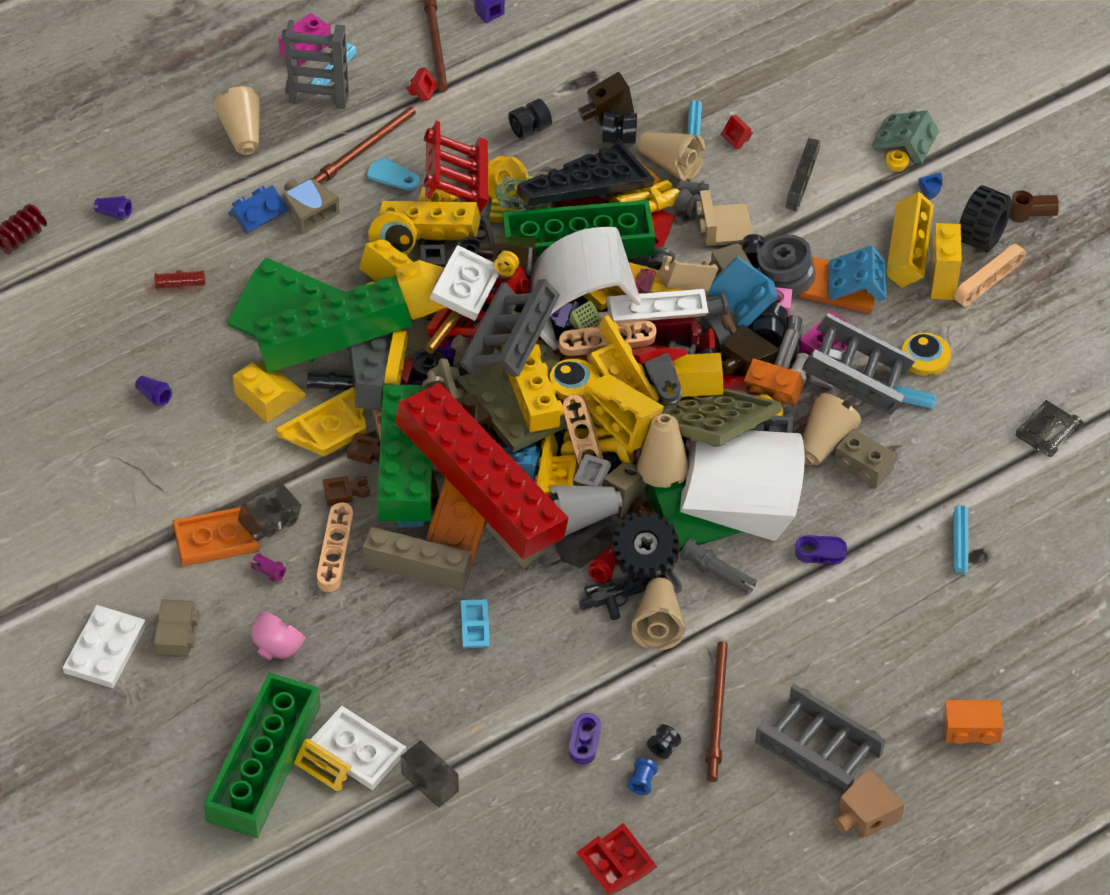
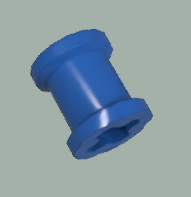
M638 758L634 762L635 770L632 778L627 782V787L636 794L647 795L651 792L652 786L650 783L658 768L657 764L653 761Z

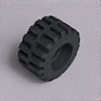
M984 185L979 186L969 198L959 222L961 224V242L984 252H989L998 243L1007 225L1011 212V196Z

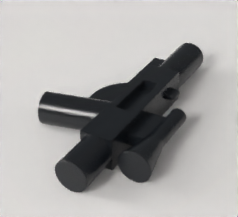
M639 578L635 580L629 579L611 587L610 585H613L612 579L598 585L586 586L584 591L588 598L579 601L580 608L584 611L591 607L597 608L606 604L610 619L618 620L621 617L618 607L624 605L630 596L645 591L650 578H645V582H639Z

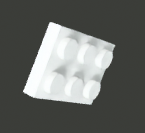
M457 245L430 299L475 321L499 275L494 268V262Z
M96 605L63 666L64 673L114 688L146 628V620Z
M343 706L310 739L351 765V770L346 774L371 790L375 789L407 753L406 746Z

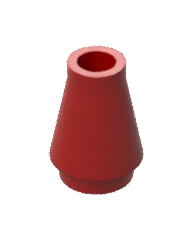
M607 546L589 564V576L598 583L606 582L613 576L616 566L613 546Z

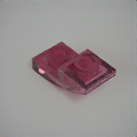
M640 270L635 279L638 294L652 293L656 270Z

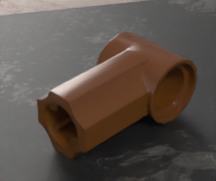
M1024 190L1016 191L1012 195L1009 218L1021 223L1027 221L1029 216H1057L1059 211L1057 195L1032 196L1031 193Z

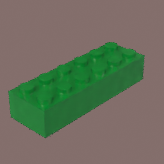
M649 200L503 212V235L537 238L536 256H540L549 246L567 235L597 227H616L618 229L627 258L654 256L655 233Z
M396 275L382 278L368 285H360L353 290L336 293L331 297L319 301H311L307 305L295 309H287L282 313L263 317L258 321L252 322L268 373L413 326Z
M383 385L377 500L378 521H431L433 463L395 424L398 403L423 391L422 385Z
M268 672L204 803L206 822L255 838L259 837L302 743L320 709L319 687Z

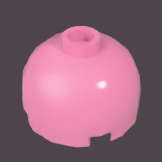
M264 610L256 617L251 630L252 640L259 648L257 653L271 661L272 657L278 659L292 657L299 651L306 639L297 629L291 625L287 626L281 622L280 618Z

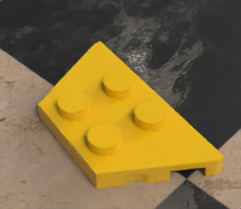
M353 387L276 428V435L279 438L323 457L352 442L356 433L367 434L364 409L356 408Z

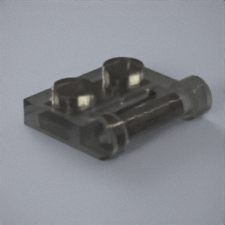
M1045 400L1016 430L1015 436L1044 455L1053 457L1058 452V447L1074 431H1078L1083 426V421L1077 415H1070ZM1060 424L1064 425L1051 441H1045Z

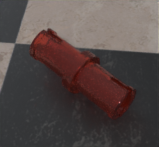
M177 270L176 273H155V288L177 287L180 290L188 286H205V271L183 272L182 270Z

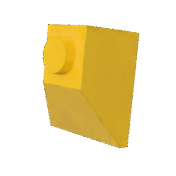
M418 260L404 264L396 269L398 283L412 320L446 308L430 299L445 269L444 267Z

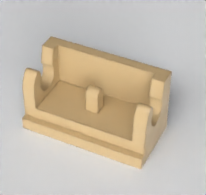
M666 256L660 270L657 271V276L666 287L689 290L704 289V291H709L718 267L714 264L709 265V260H704L701 265L681 263L673 260L669 268L672 257Z

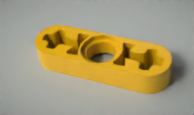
M407 330L393 332L384 385H400L408 345Z

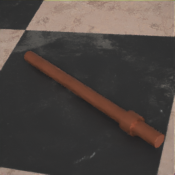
M424 0L423 6L428 17L438 89L440 92H445L448 90L436 16L438 9L437 1Z
M407 108L332 164L328 163L320 169V173L312 179L320 184L325 180H331L337 175V171L416 114L414 108Z
M724 641L717 643L710 741L705 761L708 763L707 781L716 782L718 780V768L722 762L720 741L728 643Z

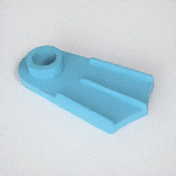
M385 157L371 163L367 178L406 191L414 190L420 184L417 174Z

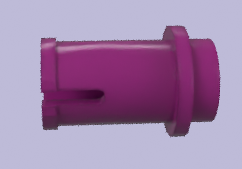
M260 553L256 554L253 558V561L257 562V564L251 562L252 569L269 576L271 581H280L286 573V567L283 566L282 562H274Z

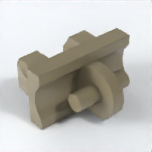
M441 358L439 364L428 371V379L422 383L424 390L441 383L456 400L465 395L464 390L455 387L460 374L458 368L449 366L448 359Z

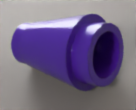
M125 196L97 198L94 202L95 212L123 220L130 217L132 202L130 199H126Z
M140 376L136 380V389L152 404L164 406L170 401L172 389L168 383L145 376Z

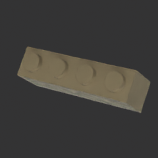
M375 527L370 528L363 545L365 566L464 591L472 571L471 552Z

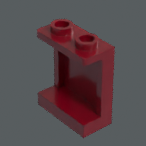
M695 317L649 320L656 327V337L651 345L669 347L670 342L675 341L676 344L685 346L694 344L696 345V350H699L701 325L700 322H696ZM641 330L640 332L644 334V337H647L649 334L646 333L645 330Z

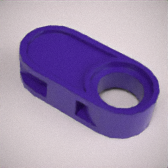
M805 535L800 537L795 545V556L798 560L805 563L839 564L845 560L847 554V544L839 537ZM810 545L815 550L811 553H805L801 550V547Z

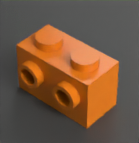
M754 358L744 379L747 390L752 395L767 394L774 400L781 402V404L796 406L804 387L800 372Z
M946 700L943 712L945 743H1000L1003 732L1000 700Z

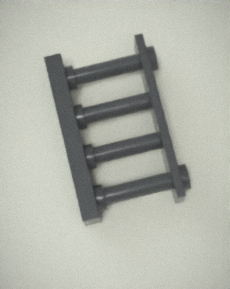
M289 20L287 29L282 30L281 43L285 44L288 79L285 90L289 94L290 103L295 104L297 92L331 95L332 98H336V108L346 109L349 96L345 25H336L334 34L323 36L294 33V21ZM295 42L327 45L329 48H332L331 53L296 50ZM297 59L330 62V65H333L332 70L297 66ZM298 76L331 79V82H335L333 86L298 83Z
M539 279L532 293L516 294L506 283H501L460 364L475 379H479L485 365L498 364L511 377L519 376L560 294L546 279ZM525 304L521 313L512 314L516 305ZM515 324L511 334H502L506 325ZM505 344L500 354L491 355L496 345Z
M827 313L816 328V330L825 334L820 350L815 349L805 361L802 370L892 415L902 403L904 394L895 390L900 373L905 374L914 364L916 358ZM834 339L847 345L842 362L828 356ZM856 350L869 357L864 374L851 368ZM878 362L891 368L886 385L873 379Z
M793 684L789 703L792 705L775 725H770L765 721L759 724L756 730L755 743L842 796L853 785L854 776L851 774L867 754L871 752L875 756L881 757L885 739L876 731L865 728L816 698L809 690ZM801 710L814 717L797 739H792L783 733ZM823 724L837 731L820 753H815L805 747ZM846 738L858 744L860 747L843 767H837L828 761Z

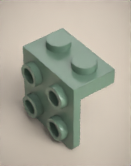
M928 110L901 114L894 113L885 119L872 145L874 149L905 146L914 164L923 163L939 130Z

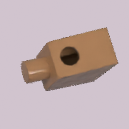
M868 769L841 796L839 803L841 815L834 820V823L841 833H846L854 827L862 836L867 837L900 821L903 816L904 804Z

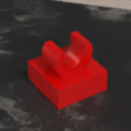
M426 67L419 68L415 76L410 80L411 86H407L406 89L411 96L418 95L421 101L430 100L437 83Z
M731 115L720 135L735 149L742 148L745 141H749L753 131L737 115Z

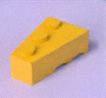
M610 374L586 384L582 394L588 403L590 413L629 453L644 446L652 419L661 415L664 408L663 405Z

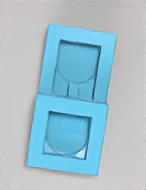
M487 599L461 600L463 648L490 647Z

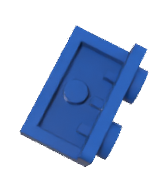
M273 185L266 189L264 186H261L251 193L253 196L247 200L242 197L232 203L233 208L228 214L230 217L235 215L246 234L288 210Z

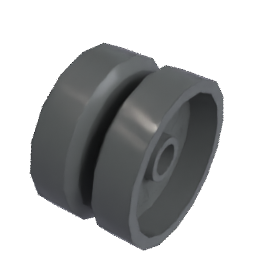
M781 235L768 240L759 249L757 258L760 271L774 282L776 288L792 289V296H796L808 290L814 283L816 278L815 267L809 243L804 238L796 235Z

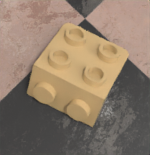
M710 190L700 191V200L696 201L695 207L697 216L700 215L699 230L700 234H704L706 246L742 243L745 236L753 234L746 204L713 206Z

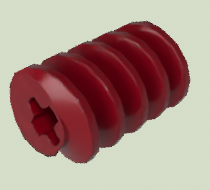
M27 204L23 209L18 210L16 215H11L8 220L3 221L0 225V248L6 254L11 255L13 252L12 248L16 250L20 248L19 242L22 244L27 243L26 236L33 239L35 236L34 232L41 233L42 228L40 225L47 226V221L42 212L36 206Z

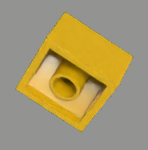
M251 362L233 375L235 395L266 423H269L306 396V393L280 370L268 373L265 363Z

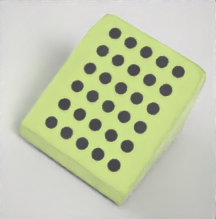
M591 301L573 310L570 315V323L575 329L597 327L601 321V317Z

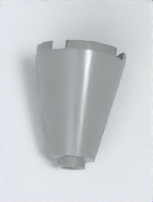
M553 485L548 487L549 491L553 493L549 494V498L569 517L565 536L618 513V507L623 506L620 491L615 492L614 487Z

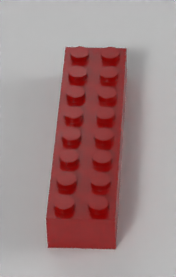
M441 383L398 403L395 424L522 560L564 539L569 517Z

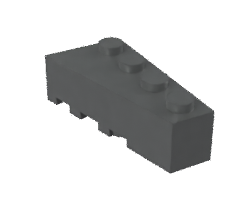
M393 332L348 347L356 408L382 410L383 385Z

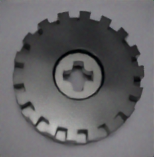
M642 511L641 517H637L636 513L631 514L630 521L625 518L622 521V527L618 526L616 528V536L613 535V551L617 566L620 565V570L623 574L627 572L629 578L634 580L636 576L639 577V582H645V578H650L651 581L658 575L664 578L666 577L667 570L671 572L674 569V562H678V553H680L679 538L674 525H669L666 517L660 519L658 513L653 512L652 516H648V511ZM643 540L647 543L652 542L650 550L640 549Z

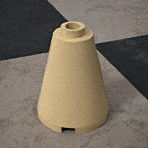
M232 87L228 89L229 93L223 96L219 93L214 98L213 107L235 150L243 155H250L259 147L260 96L251 87Z
M645 132L639 137L637 142L640 154L679 180H692L698 174L704 161L700 157L701 151H705V143L701 136Z
M825 393L820 394L815 399L802 436L805 455L804 464L808 466L819 465L853 429L856 430L862 421L860 415L852 406L847 409L841 405L844 400Z
M661 414L652 419L638 460L637 472L638 475L640 474L643 477L645 483L654 487L667 488L671 487V483L679 481L678 484L686 479L688 459L677 419L669 414Z
M654 578L648 582L632 621V635L635 641L645 648H648L649 645L657 646V650H666L673 648L683 639L685 623L673 585L665 578Z

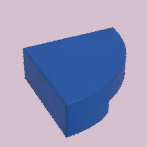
M937 173L918 179V185L928 200L936 197L941 191L942 174Z

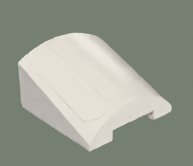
M616 227L590 228L561 238L538 257L530 273L531 293L539 279H546L560 294L550 315L582 295L617 285L637 306L641 304L624 246ZM549 316L540 337L555 350L558 348V344Z
M747 430L739 437L733 438L726 442L725 445L719 447L711 446L703 441H691L686 437L685 450L689 451L686 486L681 493L680 512L776 541L795 518L798 509L805 461L804 444L801 434Z

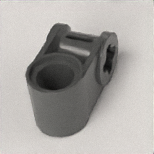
M665 353L644 362L652 384H654L661 401L666 405L677 404L682 398V390L669 354ZM671 387L674 390V394L670 395L669 392H666V388Z

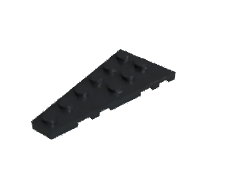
M618 140L614 142L611 148L602 147L599 149V153L595 155L586 154L564 164L563 169L557 170L554 168L548 172L547 176H536L518 184L516 193L527 206H536L550 202L556 203L563 200L653 187L655 178L625 145Z

